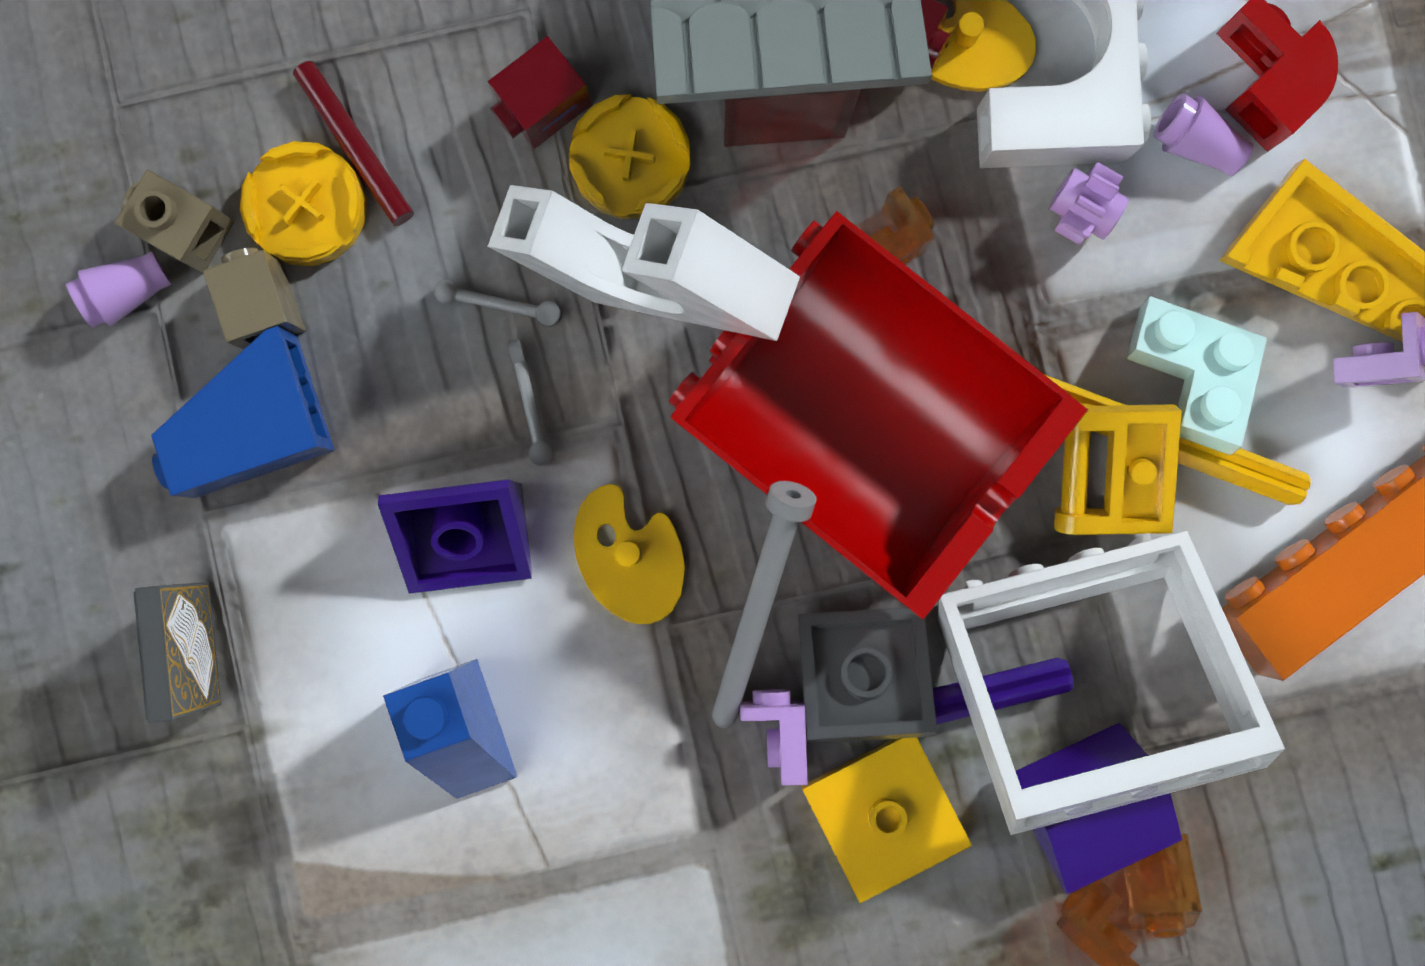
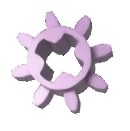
M1099 162L1095 164L1092 170L1089 169L1087 174L1074 167L1059 187L1048 208L1060 215V221L1054 231L1078 245L1084 239H1088L1090 234L1104 240L1117 224L1129 202V198L1118 193L1120 189L1118 185L1123 176Z

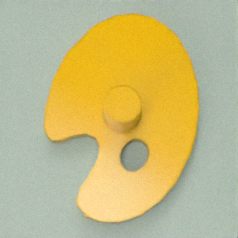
M952 0L954 15L951 18L945 19L943 30L951 35L947 48L944 49L934 69H931V79L948 87L976 92L988 91L989 88H1003L1021 79L1032 66L1036 55V39L1028 21L1013 4L1006 0Z
M607 484L589 493L580 505L575 519L573 534L576 560L587 587L598 602L607 610L627 622L652 624L662 620L673 611L681 597L685 573L682 546L672 522L665 514L656 513L641 530H634L629 527L626 520L625 496L621 487ZM605 524L610 525L616 534L613 545L609 547L603 546L598 538V531Z

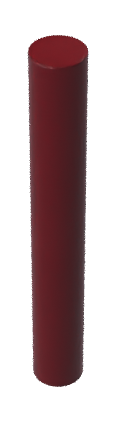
M306 61L298 65L293 71V76L393 226H399L413 217V210L313 61Z

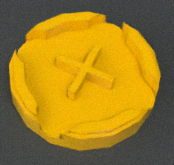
M631 94L614 95L594 104L577 122L570 145L569 168L581 195L598 211L619 219H640L645 203L669 206L683 191L690 172L689 138L680 119L664 104H658L657 100L649 97L646 100L641 97H631Z
M293 141L271 148L259 158L262 162L255 167L253 173L248 172L241 186L240 212L247 233L265 252L290 265L317 266L339 258L355 244L366 223L367 196L360 176L341 155L319 143Z

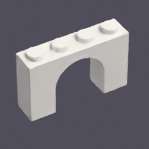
M1071 0L1086 16L1094 36V58L1089 73L1075 81L1062 85L989 88L977 107L980 168L1096 164L1097 162L1101 164L1125 163L1144 145L1151 130L1150 107L1148 104H1142L1141 81L1145 78L1147 71L1148 52L1146 44L1143 42L1139 43L1138 20L1143 13L1144 0Z
M514 185L509 187L487 246L594 303L774 341L778 340L800 276L698 209L645 203L635 234L633 235L601 220L552 190Z

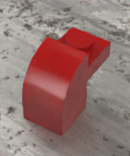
M1249 0L1216 33L1258 75L1225 110L1267 152L1294 134L1329 98L1337 80L1339 63L1334 40L1321 20L1301 36L1291 26L1285 12L1278 6L1267 3L1265 0Z

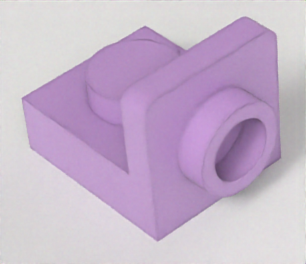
M1418 312L1402 313V352L1394 351V343H1369L1353 346L1352 357L1333 358L1334 383L1345 388L1425 381V318Z
M790 690L752 691L753 701H742L740 704L741 721L778 720V729H766L768 768L780 767L781 785H808L805 706L803 700L791 699Z

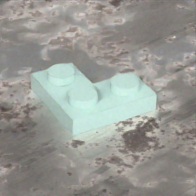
M1149 296L1140 306L1126 359L1184 379L1178 408L1182 411L1181 438L1228 455H1232L1242 447L1267 338Z

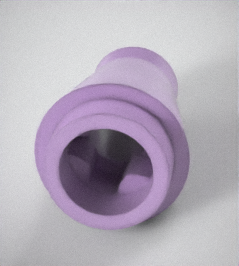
M1181 94L1175 98L1160 117L1153 134L1155 139L1163 143L1162 150L1164 152L1218 169L1228 176H1233L1240 171L1253 151V144L1242 138L1202 96L1192 99L1186 94Z
M153 251L140 257L79 270V278L66 283L67 290L74 304L92 328L107 323L110 327L114 326L158 291L172 285L166 270Z

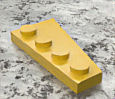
M1305 158L1291 168L1218 260L1400 342H1403L1402 313L1418 312L1425 318V251Z

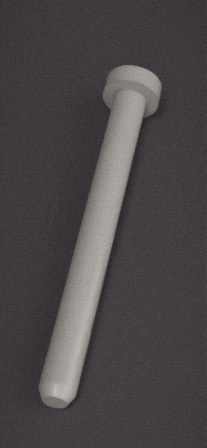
M778 481L773 483L769 489L766 507L773 515L712 711L714 723L722 728H727L736 721L798 523L811 518L817 501L815 494L810 489L798 483Z

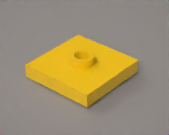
M917 737L891 739L807 782L808 785H801L859 903L972 846Z

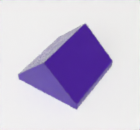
M508 479L379 495L378 507L409 594L532 579L522 483Z
M1117 723L1016 770L1021 789L1149 755L1124 727ZM1171 793L1032 829L1065 895L1182 841Z

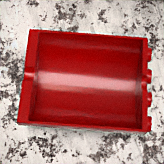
M836 210L824 226L814 220L791 249V252L798 258L789 270L800 276L778 340L774 341L724 330L709 350L713 354L709 359L712 365L700 378L694 372H691L670 397L668 403L676 408L670 418L767 496L770 486L778 481H790L810 489L815 494L817 501L811 518L801 523L923 620L993 532V528L1001 515L1015 500L1019 499L1089 409Z

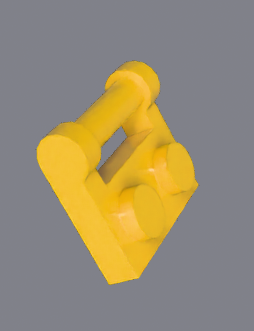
M1081 403L1089 410L1064 440L1061 506L1055 508L1054 529L1057 532L1070 535L1173 533L1182 411L1174 404L1094 406ZM1108 431L1104 508L1090 509L1087 508L1090 432Z

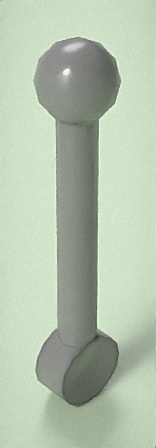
M450 280L440 281L434 289L436 299L443 304H450L457 300L535 317L545 327L556 326L561 319L559 307L551 301L542 302L537 306L459 289Z
M520 338L508 341V347L515 367L533 444L529 449V457L534 464L545 465L552 460L553 449L544 441L526 364V354Z

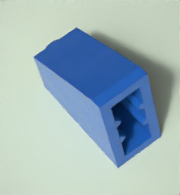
M279 326L262 332L151 435L157 452L152 456V465L158 481L164 488L169 489L170 496L197 498L335 451L298 336Z
M478 659L418 679L383 695L405 762L456 799L517 777Z

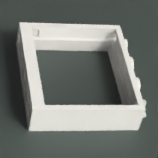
M1187 531L1151 539L1148 533L1134 539L1127 547L1104 552L1102 548L1086 549L1070 557L1066 563L1044 568L1042 564L1025 565L1012 571L1005 579L983 584L980 580L966 581L964 589L942 595L939 599L937 620L1010 835L1267 768L1285 749ZM1164 578L1231 734L1021 789L966 629Z

